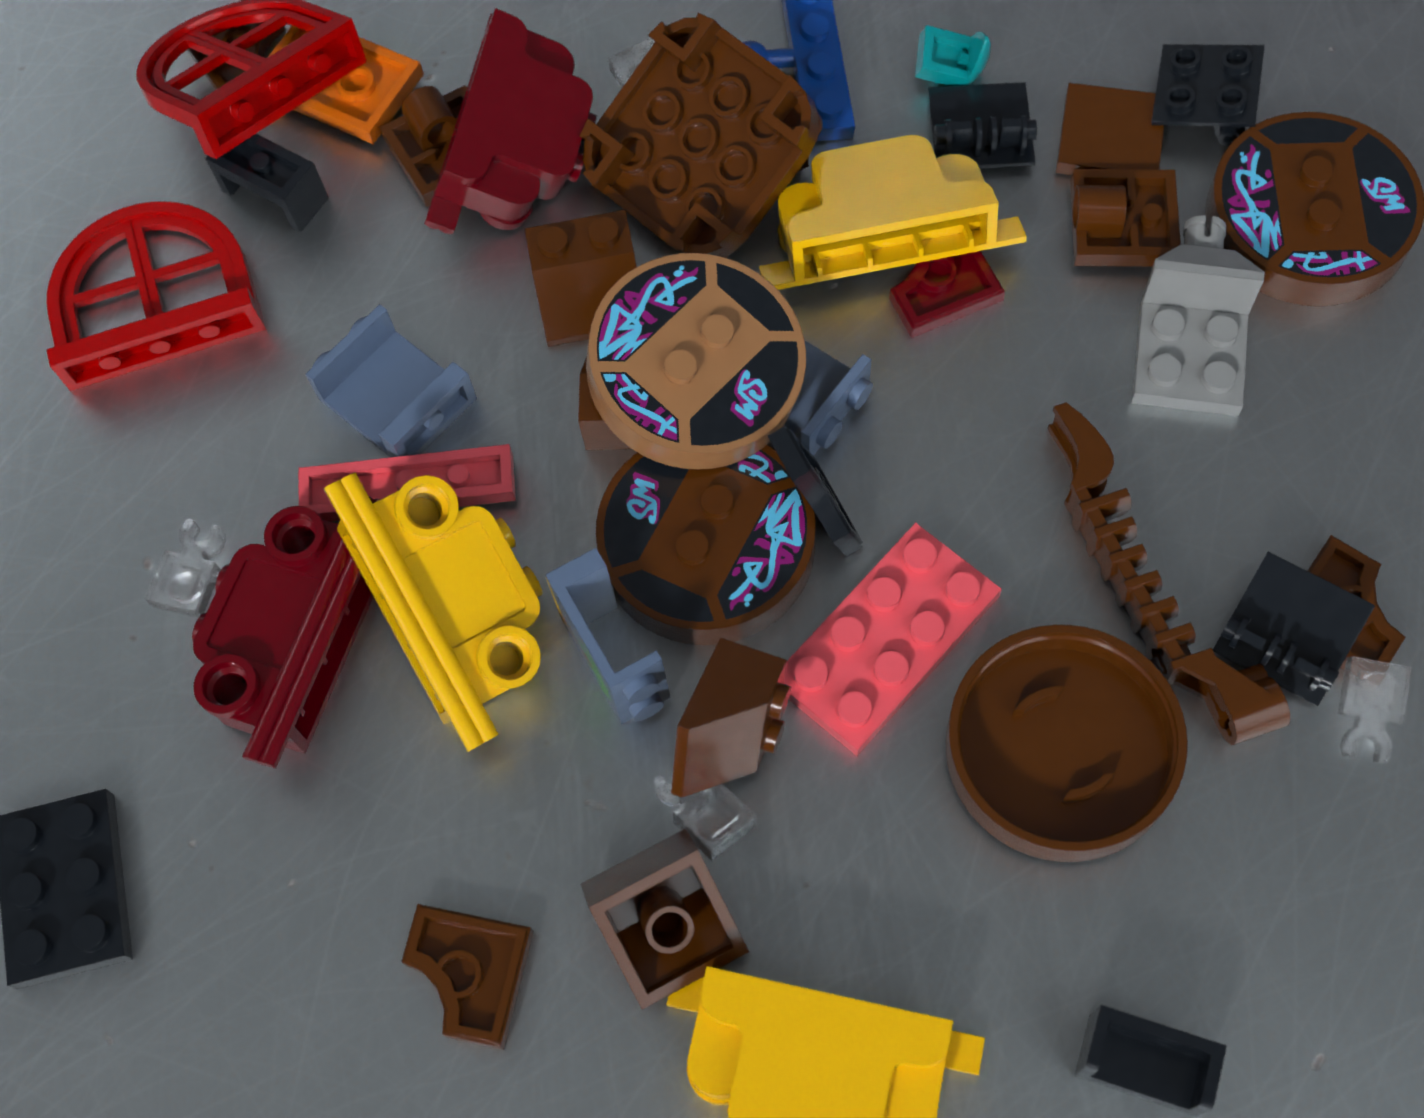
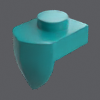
M926 25L919 35L915 78L947 86L972 85L985 69L990 57L991 43L988 36L979 31L971 37Z

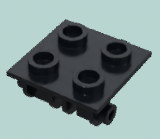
M1163 44L1152 125L1214 126V134L1218 138L1219 143L1230 146L1245 131V127H1255L1265 45Z
M1026 82L928 87L933 149L936 158L948 154H961L972 158L979 168L1035 166L1033 140L1037 138L1036 119L1030 120Z
M1268 551L1220 635L1213 651L1244 668L1255 664H1262L1268 676L1273 678L1280 687L1319 706L1325 693L1330 690L1339 674L1338 670L1375 605Z

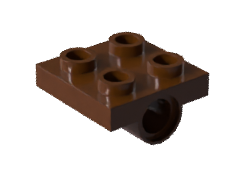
M466 85L443 96L438 88L433 86L417 88L405 98L402 104L403 116L379 127L384 141L426 207L430 206L465 96Z
M1073 169L1070 188L1074 266L1153 267L1156 258L1181 245L1175 170Z

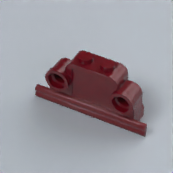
M495 8L493 14H490L424 222L429 228L439 229L445 234L452 235L454 233L462 206L479 212L482 218L495 228L513 230L521 227L527 221L536 198L542 200L553 199L560 193L566 180L574 183L577 182L584 165L583 154L578 152L581 141L584 142L580 134L587 119L595 123L597 115L590 112L593 101L591 87L583 79L572 75L575 63L570 51L559 42L527 30L525 24L519 18Z
M369 497L372 503L380 500ZM304 506L284 508L269 520L264 531L265 546L249 544L243 546L234 554L230 564L225 565L219 572L213 600L207 612L201 614L197 619L192 633L194 654L204 664L199 669L194 680L193 688L197 702L223 724L252 734L242 755L244 759L274 769L277 768L285 748L306 753L374 597L337 531L338 524L321 519L315 511Z

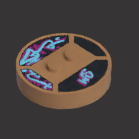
M680 253L653 259L636 267L619 279L607 292L591 324L586 360L587 382L591 397L601 418L609 429L631 449L653 461L672 467L713 469L728 466L752 456L771 442L768 438L770 434L785 425L804 381L806 348L802 329L793 309L784 296L767 279L749 267L724 257L701 253Z

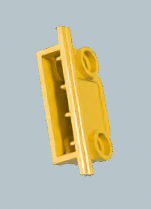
M905 135L827 150L817 154L811 162L812 183L793 184L785 188L778 197L780 221L778 239L781 248L787 252L789 260L759 266V272L777 290L1024 243L1027 236L1018 216L998 220V200L992 187L984 181L978 164L972 158L961 154H948L936 158L931 143L926 138L918 135Z
M352 473L324 487L325 493L340 518L337 527L338 533L443 724L449 722L453 724L467 752L499 735L483 704L509 689H514L528 683L537 673L541 660L537 641L525 629L534 624L539 616L540 603L538 597L543 594L542 589L533 571L528 566L521 568L511 549L516 547V542L506 522L502 518L495 520L489 511L479 506H469L459 510L458 499L452 487L444 480L435 476L423 475L412 478L400 490L374 503L371 502L356 473Z
M706 966L704 977L669 995L666 1004L669 1007L697 1013L687 1059L688 1079L695 1093L704 1101L714 1105H728L729 1118H937L944 1068L979 1076L985 1037L953 1031V1020Z

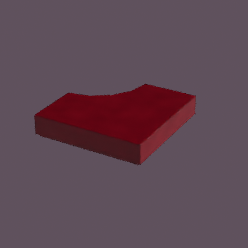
M978 251L916 263L909 276L890 289L889 299L910 337L914 338L1004 301L1005 290L983 253Z

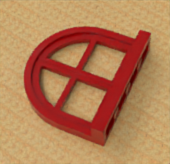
M244 0L199 14L168 31L144 53L137 66L136 78L147 103L159 113L192 127L204 154L217 159L367 62L353 19L303 0ZM262 23L231 43L212 37L214 34L234 27ZM286 24L308 31V33L268 58L246 50ZM191 48L208 55L205 59L166 82V75L170 66L187 49ZM223 63L245 71L202 99L180 91Z
M156 201L139 203L113 211L93 222L81 231L65 248L52 271L47 289V312L55 346L46 349L49 365L69 391L266 330L246 257L234 235L227 226L212 214L200 208L178 202ZM155 230L182 232L199 239L213 252L154 270L145 232ZM123 239H127L135 276L78 293L81 282L94 261L108 248ZM220 264L228 293L167 312L164 311L158 283ZM139 289L145 319L83 338L77 308Z

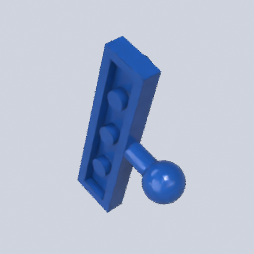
M781 0L789 48L766 50L761 43L749 40L743 43L777 68H793L795 81L814 101L817 113L822 118L823 127L817 141L853 139L856 126L832 0Z

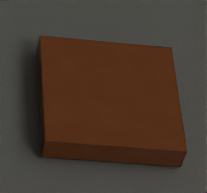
M1068 83L1055 173L1072 175L1073 169L1159 170L1164 125H1152L1156 93Z

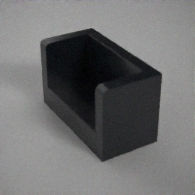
M258 134L248 138L217 159L208 155L205 158L223 192L232 196L242 186L281 206L290 226L299 232L304 230L329 199L313 162Z
M1100 1005L1089 1016L1074 1076L1197 1117L1212 1110L1214 1107L1227 1046Z

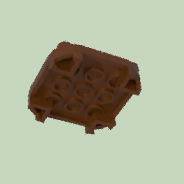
M698 13L697 17L682 18L667 26L661 21L648 34L655 43L597 124L587 119L580 134V137L584 139L583 162L586 171L583 174L593 187L626 210L627 213L679 253H701L727 258L747 241L776 202L779 195L785 190L808 159L822 130L823 122L821 116L817 113L814 101L791 75L788 76L734 37L714 19Z

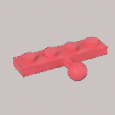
M510 444L298 468L299 506L312 509L321 519L330 522L340 521V518L325 493L324 487L352 473L357 474L366 493L373 499H382L400 490L412 478L429 475L444 480L452 487L457 496L459 507L516 501L513 452Z

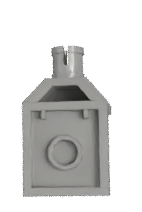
M1198 215L1184 223V244L1175 247L1154 261L1139 307L1131 403L1239 416L1244 402L1248 317L1264 282L1265 272L1237 251L1223 249L1227 226L1221 218L1212 216L1210 234H1204L1206 215Z

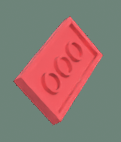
M915 522L788 659L783 684L791 686L789 700L853 754L858 756L997 601L1002 588Z

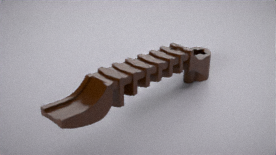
M1067 402L1054 406V421L1048 425L1047 429L1065 456L1072 478L1071 489L1064 505L1072 515V526L1075 532L1080 530L1087 542L1086 550L1089 557L1094 555L1101 566L1100 575L1103 581H1109L1115 590V601L1118 607L1124 606L1130 616V627L1133 633L1139 632L1146 644L1145 653L1148 659H1155L1163 676L1170 685L1174 684L1205 700L1221 735L1230 745H1235L1287 727L1290 724V710L1287 700L1280 686L1273 678L1268 676L1262 664H1255L1237 671L1217 658L1212 648L1191 654L1188 646L1195 643L1196 638L1191 622L1169 629L1166 623L1178 617L1179 607L1175 597L1171 596L1154 602L1151 597L1159 593L1163 585L1158 570L1140 576L1136 573V571L1147 565L1148 557L1143 544L1124 550L1121 547L1137 537V527L1133 517L1131 516L1110 524L1106 522L1125 515L1132 505L1131 496L1127 488L1101 496L1114 465V456L1111 448L1098 430Z

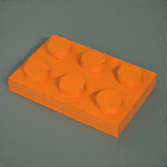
M291 26L269 56L305 35L308 31ZM359 37L367 62L293 110L374 145L382 134L379 127L392 120L405 98L413 91L424 73L419 61Z

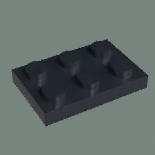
M107 789L0 815V906L7 986L21 989L133 960L115 797Z

